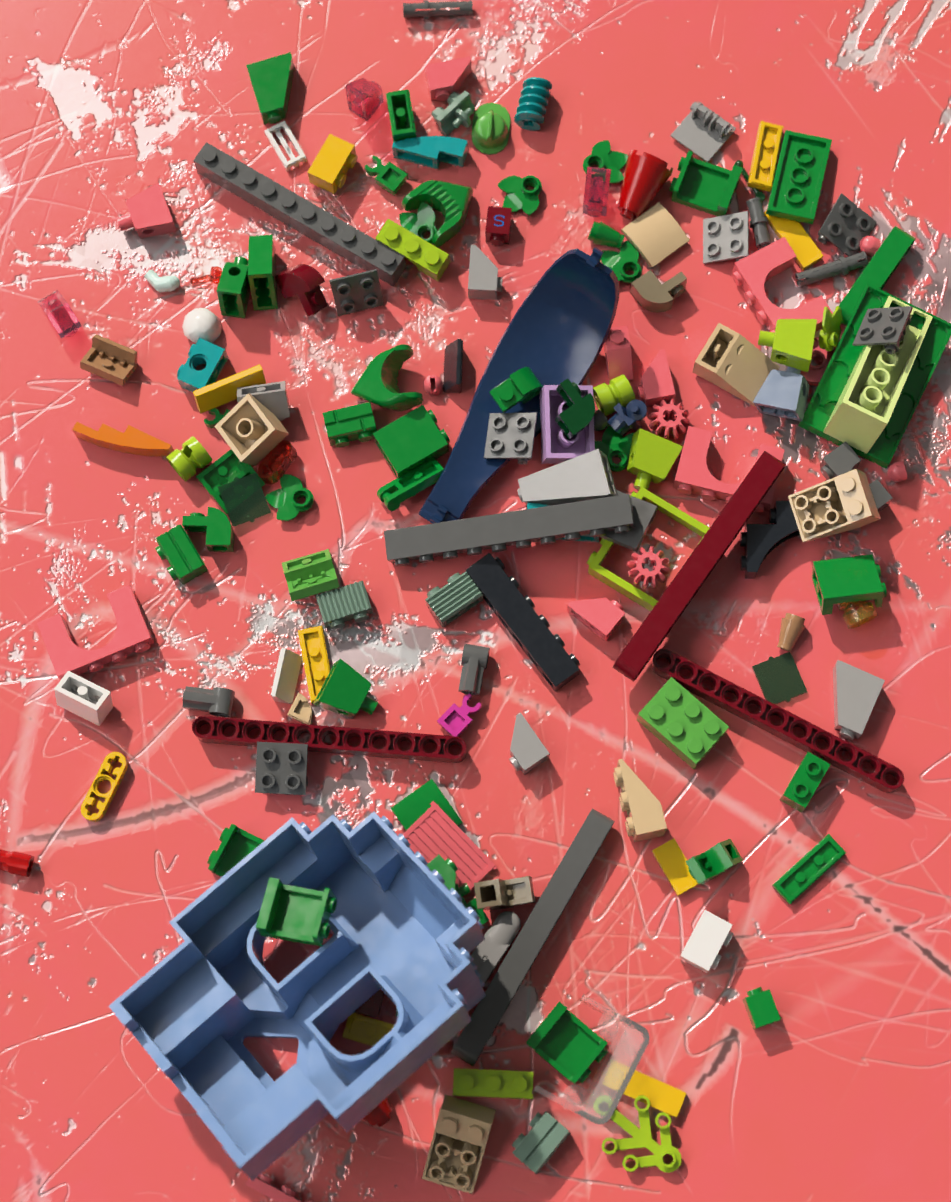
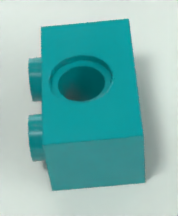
M199 338L197 343L190 347L188 352L189 358L185 365L182 364L178 369L177 380L182 388L191 392L215 383L228 360L226 350ZM200 364L206 365L203 370H195Z

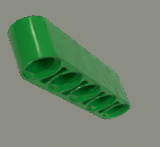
M897 226L892 229L840 303L839 307L842 311L841 324L847 326L867 284L881 290L914 244L915 237Z

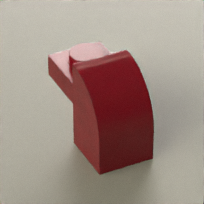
M299 264L289 267L275 276L284 299L298 295L307 316L314 315L328 306L319 286L325 280L315 268L306 264Z

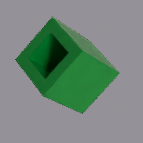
M762 987L750 990L747 992L748 997L742 999L753 1030L781 1020L770 989L763 991Z

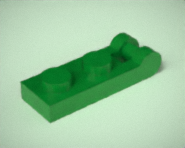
M432 458L381 487L377 491V496L384 502L388 510H397L401 502L436 484L444 468L435 458Z

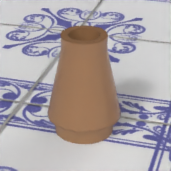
M786 613L785 618L781 620L778 648L789 652L792 651L794 644L806 627L804 625V618Z

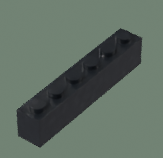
M488 553L467 568L466 572L482 592L483 599L556 692L579 675L580 669L578 667L580 663L572 653L568 655L564 650L565 643L558 634L553 635L548 629L550 624L542 614L540 616L537 615L533 609L535 605L529 596L523 597L518 590L520 585L513 576L508 577L503 571L505 566L498 557L493 558Z

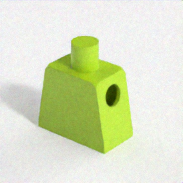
M778 319L775 332L760 330L758 345L772 347L771 361L808 372L817 320Z
M641 428L637 430L632 437L627 471L637 475L633 487L637 490L641 487L648 490L650 482L660 483L663 481L683 446Z

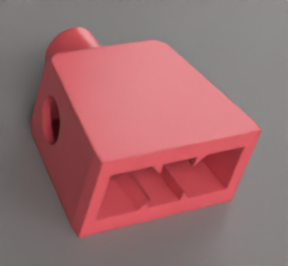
M159 183L127 199L125 202L129 214L116 218L121 231L135 227L139 238L142 239L177 231Z

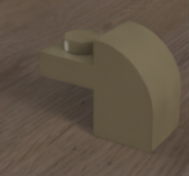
M650 270L631 283L630 293L644 309L651 312H665L672 308L673 298L679 297L685 291L687 278L681 271L661 284Z
M531 876L509 880L494 879L474 883L477 909L480 910L506 909L517 905L535 903Z

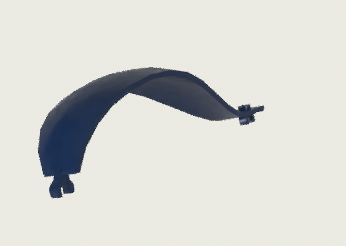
M595 247L592 250L591 256L579 249H572L563 254L544 273L514 315L479 382L448 462L418 513L426 520L434 524L462 519L480 490L511 460L484 459L490 413H503L489 394V391L509 379V375L524 367H530L542 386L559 385L567 378L571 383L575 382L577 385L583 383L608 337L619 301V281L614 271L600 262L604 252ZM540 394L527 403L523 404L520 402L505 412L537 413L534 438L541 432Z

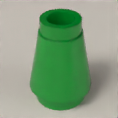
M594 221L588 240L593 241L592 244L620 249L625 235L620 234L602 221L600 223Z

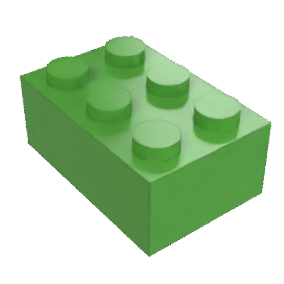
M672 677L637 716L638 722L692 769L697 767L729 729L726 723Z

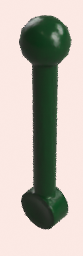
M737 160L734 165L743 168L742 175L748 182L749 175L743 167L744 164L741 160ZM752 188V190L756 194L755 198L759 197L762 199L763 202L765 199V194L763 192H759V190L756 188Z

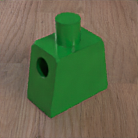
M236 257L234 263L227 262L224 264L217 287V296L221 315L245 319L250 296V285L248 280V260L244 257Z
M339 659L333 664L313 704L351 718L357 714L359 709L371 715L378 702L367 696L372 684L346 662Z

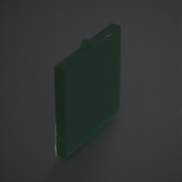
M256 473L240 479L236 477L234 481L218 486L233 527L248 521L254 522L256 518L271 513Z
M791 652L775 658L769 657L767 661L752 666L765 700L775 705L784 701L790 702L792 698L807 693Z

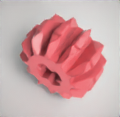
M662 399L660 406L654 405L652 407L653 413H650L648 417L652 421L649 424L650 429H656L655 435L657 436L664 434V438L667 440L669 435L674 440L678 439V433L684 435L686 433L685 427L690 424V420L687 419L689 411L682 410L683 403H679L677 406L674 405V399H671L669 404ZM665 418H666V419L673 418V421H672V420H669L668 422H666V421H665Z
M650 546L649 552H646L645 548L641 547L639 549L640 555L635 552L631 554L633 561H628L627 567L631 569L628 572V576L635 577V585L642 581L643 589H647L648 583H651L653 588H657V581L664 583L666 581L664 575L670 572V569L666 567L669 564V559L662 558V550L655 554L653 546ZM648 564L649 567H653L652 571L649 572L648 568H644V565Z

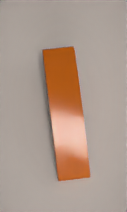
M76 422L72 429L79 439L122 453L148 457H167L174 451L170 444L128 425L124 433L103 423L98 431L79 422Z

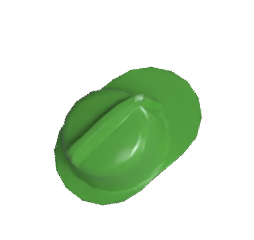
M486 103L475 111L472 124V142L480 152L489 155L496 154L507 145L510 116L505 107L496 103Z

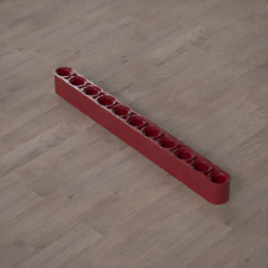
M766 451L762 453L617 658L612 668L633 682L637 679L785 468V463Z
M660 649L653 655L651 667L658 676L666 680L672 677L687 691L805 752L812 753L863 782L886 793L895 792L903 784L904 774L898 767L670 650ZM666 658L670 665L665 668L660 667L656 660ZM687 669L692 673V677L683 679L680 677L679 671ZM707 680L711 681L715 688L707 691L703 689L701 683ZM727 692L734 693L737 701L732 703L726 701L724 694ZM756 704L760 712L758 714H751L747 710V705ZM770 716H779L782 720V725L774 726L771 724ZM794 727L802 728L805 732V737H796L792 729ZM817 739H824L827 742L828 748L825 750L819 749L815 741ZM839 751H847L851 757L850 761H842L838 755ZM862 763H870L873 766V773H865L861 766ZM885 775H893L896 778V785L891 786L887 784Z
M200 716L192 724L194 735L204 743L257 747V742L308 744V751L445 763H460L467 755L464 740L456 736ZM202 725H211L208 734H199V729ZM227 727H236V732L233 736H224V731ZM252 729H261V734L258 738H249V732ZM277 731H285L286 736L283 740H274V734ZM302 733H310L311 739L308 742L301 743L298 741ZM328 734L336 736V741L332 745L323 743L325 736ZM353 736H358L362 740L361 744L357 747H350L348 745L350 738ZM379 738L385 739L387 741L386 746L382 749L374 748L375 740ZM407 740L412 743V746L408 751H401L398 749L400 742ZM429 742L435 743L437 745L436 751L426 753L423 750L425 744ZM460 745L462 752L459 755L454 756L448 752L450 746Z

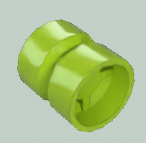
M624 374L611 379L609 385L602 383L593 387L595 403L605 416L616 412L614 407L618 403L626 407L630 401L636 400L633 389Z
M194 436L182 444L181 450L175 449L166 457L185 482L196 474V468L202 469L212 461L208 452Z

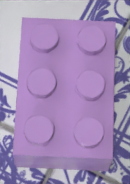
M544 385L540 390L542 464H559L595 450L594 416L590 423L570 440L556 423V417L569 408L556 390L558 385ZM578 385L582 398L589 393L593 396V385Z

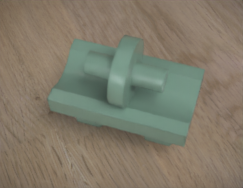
M464 91L462 94L453 92L448 97L447 102L449 106L446 109L437 107L432 112L433 119L438 124L443 135L448 136L461 124L464 127L471 125L469 116L473 114L476 108L470 99V93Z

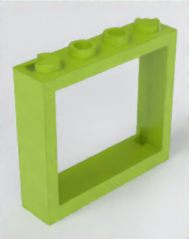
M643 487L637 493L633 491L630 495L658 506L660 512L702 536V538L709 530L708 526ZM602 538L600 541L602 547L598 553L594 551L587 561V564H589L588 574L651 612L658 600L600 566L614 545L613 542Z

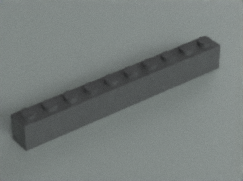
M206 142L193 160L198 174L365 271L377 269L378 278L394 287L406 269L405 256Z
M629 494L387 530L384 531L387 560L395 563V566H406L410 564L409 561L418 559L420 563L434 561V557L443 556V559L457 558L459 553L465 552L469 556L479 555L485 549H492V552L507 550L506 546L516 545V548H527L531 546L532 542L541 541L542 545L556 543L555 539L565 538L566 541L579 540L580 535L590 534V537L604 536L606 531L615 530L616 534L630 532V528L635 527L632 498Z

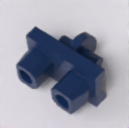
M638 399L630 401L626 408L618 403L614 407L617 413L608 420L613 429L624 436L631 429L637 431L643 428L637 421L645 418L648 412L647 406Z

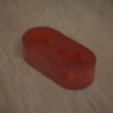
M281 441L262 461L258 468V475L266 484L278 482L297 456V451L289 441Z

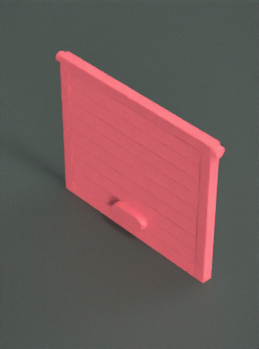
M432 801L430 803L431 807L402 835L410 843L411 846L409 847L414 853L418 851L427 863H430L437 855H440L444 860L449 858L458 868L456 874L459 878V886L466 883L471 890L474 887V883L479 882L491 869L494 871L497 866Z

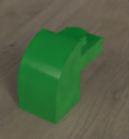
M524 367L509 375V379L489 391V394L500 410L505 413L518 403L522 402L525 404L539 395L543 386L530 367Z
M208 507L207 516L202 513H191L190 516H183L182 526L186 532L206 533V546L209 551L234 552V530L228 517L222 511Z
M727 839L685 862L689 867L690 875L697 880L698 884H704L736 866L743 859L732 840Z

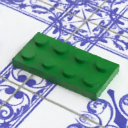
M785 131L766 215L813 224L832 142L831 139Z

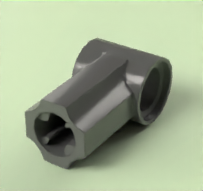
M464 644L459 692L464 694L470 693L473 696L480 695L484 669L487 668L489 647Z
M186 686L183 693L182 707L184 709L209 712V714L215 716L231 717L235 691L219 687L211 690Z

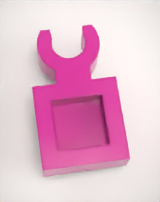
M470 693L463 698L460 708L454 703L437 720V723L451 736L459 737L473 722L469 715L475 714L481 709V703H477L475 707L467 705L468 701L472 698Z

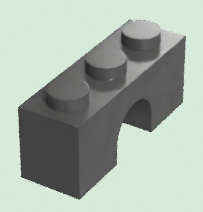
M844 442L822 459L820 471L829 480L857 469L861 459L848 443ZM876 479L869 486L878 512H880L890 504L893 497Z

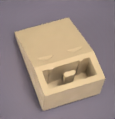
M718 323L697 357L693 373L755 406L753 401L770 371L773 369L779 370L780 366L771 361L768 356L741 334Z
M858 469L788 496L803 542L856 529L881 519L866 474Z
M619 759L617 767L614 768L613 776L616 787L621 786L622 790L619 801L622 812L627 811L628 818H626L625 826L628 837L633 836L634 842L664 836L667 826L660 801L624 760Z
M445 1095L439 1111L422 1179L473 1194L496 1110Z

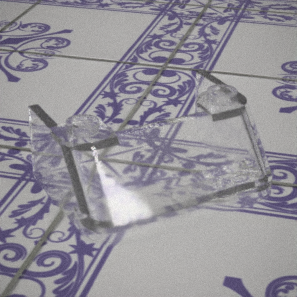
M583 994L580 1002L602 1013L598 1022V1032L601 1037L611 1042L608 1052L588 1090L579 1085H570L564 1089L560 1098L537 1085L534 1091L595 1124H604L612 1117L649 1043L650 1037L647 1029L642 1025Z

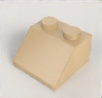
M249 393L215 425V428L242 463L256 466L289 434L278 418Z

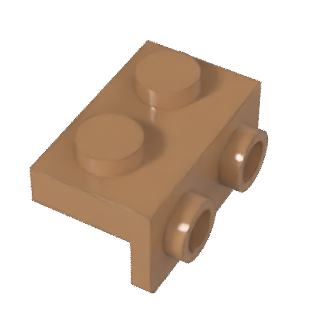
M95 334L92 337V347L80 361V368L124 386L137 369V351Z

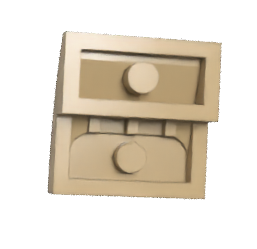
M659 202L621 229L627 240L639 251L650 268L690 240L676 220Z

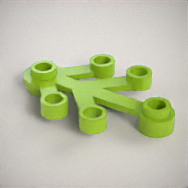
M640 1095L634 1101V1106L638 1110L640 1128L616 1109V1103L611 1097L602 1096L596 1101L595 1112L599 1117L610 1118L632 1136V1138L622 1139L605 1138L602 1142V1150L606 1154H613L616 1150L646 1147L654 1154L636 1157L632 1154L626 1155L623 1159L625 1170L632 1172L638 1167L657 1166L661 1171L669 1173L679 1168L681 1154L671 1143L669 1127L671 1117L666 1112H660L656 1116L655 1123L660 1128L661 1145H659L652 1139L648 1110L650 1100L647 1096ZM641 1098L645 1099L647 1107L639 1108L637 1101ZM604 1102L610 1105V1110L606 1113L600 1109V1105ZM666 1116L669 1120L668 1124L660 1125L658 1118ZM607 1141H612L615 1144L613 1150L609 1151L605 1148ZM666 1154L672 1155L673 1162L666 1164L663 1161V1156ZM628 1158L635 1160L636 1165L633 1168L627 1167L626 1160Z

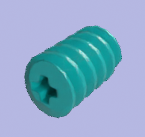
M532 77L525 79L523 82L521 97L518 101L519 105L516 109L517 114L514 117L515 123L520 128L530 131L541 129L539 124L544 122L542 115L546 114L547 98L551 95L549 90L553 87L550 81Z

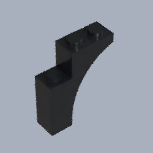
M776 501L774 508L770 509L769 522L774 524H747L744 532H740V547H744L745 556L740 558V570L745 571V578L755 579L760 565L772 550L783 542L800 535L790 501Z

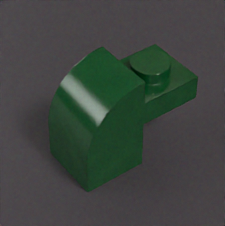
M567 378L558 385L556 390L569 408L560 413L555 421L570 440L580 433L592 420L595 413V402L591 393L582 398L578 385L575 382L571 383Z

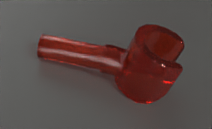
M213 266L211 267L210 275L190 278L191 284L210 281L211 283L219 284L222 268Z

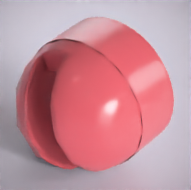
M865 236L860 241V249L866 255L872 257L880 248L881 240L874 236Z
M436 375L428 376L424 381V390L430 396H437L443 390V382ZM435 380L436 389L431 390V381Z
M903 461L893 463L888 469V477L894 482L907 480V472Z

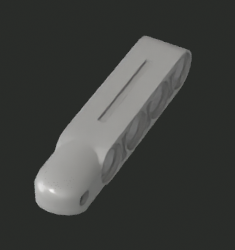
M505 911L497 916L484 935L485 940L471 954L472 962L476 965V970L484 984L520 931V919L511 911Z

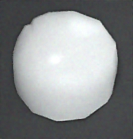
M195 308L185 315L182 329L184 335L195 344L199 338L213 343L220 336L222 325L220 319L210 310Z

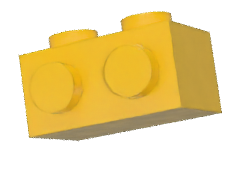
M329 134L307 172L309 182L335 194L338 187L341 188L344 185L349 168L352 169L356 164L355 145Z

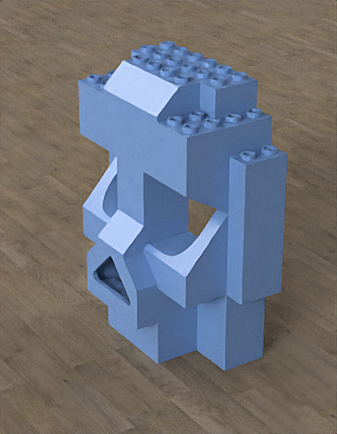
M374 811L354 829L344 819L339 821L332 815L312 832L303 821L298 824L292 817L169 922L184 942L109 1005V1008L121 1023L134 1035L163 1073L171 1079L197 1111L198 1116L223 1145V1149L252 1181L328 1113L348 1132L472 1020L468 1011L486 996L482 988L485 984L480 979L481 976L476 970V965L472 962L473 958L469 954L485 940L481 931L484 927L479 921V916L471 907L466 909L461 902L462 898L453 888L449 890L444 884L445 880L435 869L433 871L429 869L425 858L418 851L416 853L412 851L408 840L401 833L399 835L396 834L391 822L384 815L380 818ZM269 877L280 879L282 884L318 891L330 888L335 898H337L336 910L333 914H330L328 922L330 923V933L333 937L278 984L264 967L263 947L266 937L261 936L256 929ZM381 989L397 1006L398 1018L396 1025L377 1044L363 1054L353 1056L341 1054L329 1043L338 1026ZM246 1037L296 1038L299 1040L297 1062L274 1082L244 1046L243 1041Z

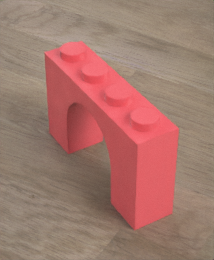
M785 237L735 262L732 278L737 286L742 287L747 303L750 306H754L759 322L762 325L765 324L769 332H775L778 319H816L815 332L822 329L824 307L829 308L822 295L795 309L780 308L774 305L766 296L764 290L765 283L775 275L794 266L797 257Z
M689 426L673 488H677L679 492L684 494H692L693 492L701 494L707 500H716L717 498L728 503L742 482L727 484L712 476L706 464V457L713 432ZM760 444L756 462L764 451L782 461L785 450ZM777 480L755 512L769 511Z
M130 584L107 593L108 600L116 617L117 627L112 640L102 648L85 650L76 646L66 620L60 613L37 623L57 677L60 680L67 671L78 676L88 671L96 672L101 670L104 664L111 661L113 663L123 661L127 658L128 654L135 651L136 653L144 652L150 648V645L155 643L136 594Z

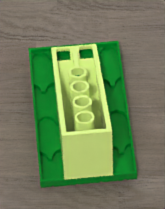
M867 284L804 412L803 420L800 421L798 426L828 441H832V443L838 446L847 442L857 455L873 463L875 462L883 468H887L951 337V323L873 285ZM913 307L910 314L911 322L907 325L904 339L900 342L899 351L895 354L890 355L886 353L884 345H852L867 309Z

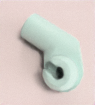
M153 269L147 271L144 275V278L160 293L174 291L180 286L179 278L174 275L159 277Z

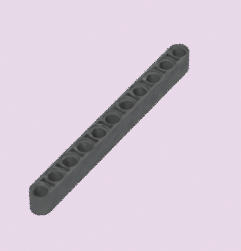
M592 808L485 992L486 996L479 1002L470 1017L472 1021L465 1026L456 1041L451 1054L471 1066L475 1065L615 822L614 820Z

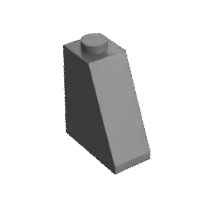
M837 660L833 667L834 727L840 731L839 734L844 738L850 740L854 738L859 739L885 680Z

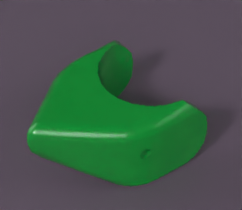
M426 181L405 196L402 201V207L405 211H414L424 202L443 214L445 217L444 224L432 238V243L439 248L453 238L464 226L473 189L443 181Z
M397 345L378 354L371 360L352 388V395L394 411H405L422 404L423 396L421 393H401L397 386L398 371L401 369L403 362L414 355L413 348L409 345Z

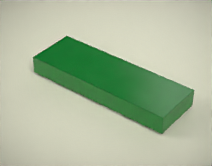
M828 834L780 877L772 887L790 905L844 856L846 852Z

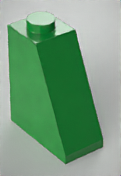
M291 52L246 65L263 124H274L286 118L295 68Z
M273 235L249 236L248 280L254 311L278 309L277 282L275 280L276 252Z

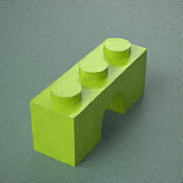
M387 219L375 238L377 241L405 256L407 260L417 266L419 271L436 281L440 280L451 262L449 254L390 219Z
M454 1068L453 1096L532 1099L533 1072Z

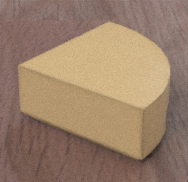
M298 692L287 715L303 724L311 725L313 720L311 705Z

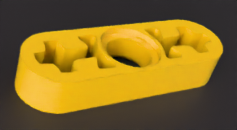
M111 752L105 757L81 805L83 817L91 822L100 821L105 816L128 769V760L121 753ZM120 758L119 762L122 766L120 768L116 767L112 773L114 776H117L114 780L110 776L104 775L105 771L110 774L113 769L110 762ZM103 780H108L111 782V790L105 794L98 791L99 783ZM96 794L98 797L105 799L104 803L100 800L97 803L98 814L93 813L89 816L90 811L87 810L88 807H93L97 801L96 798H93V795Z

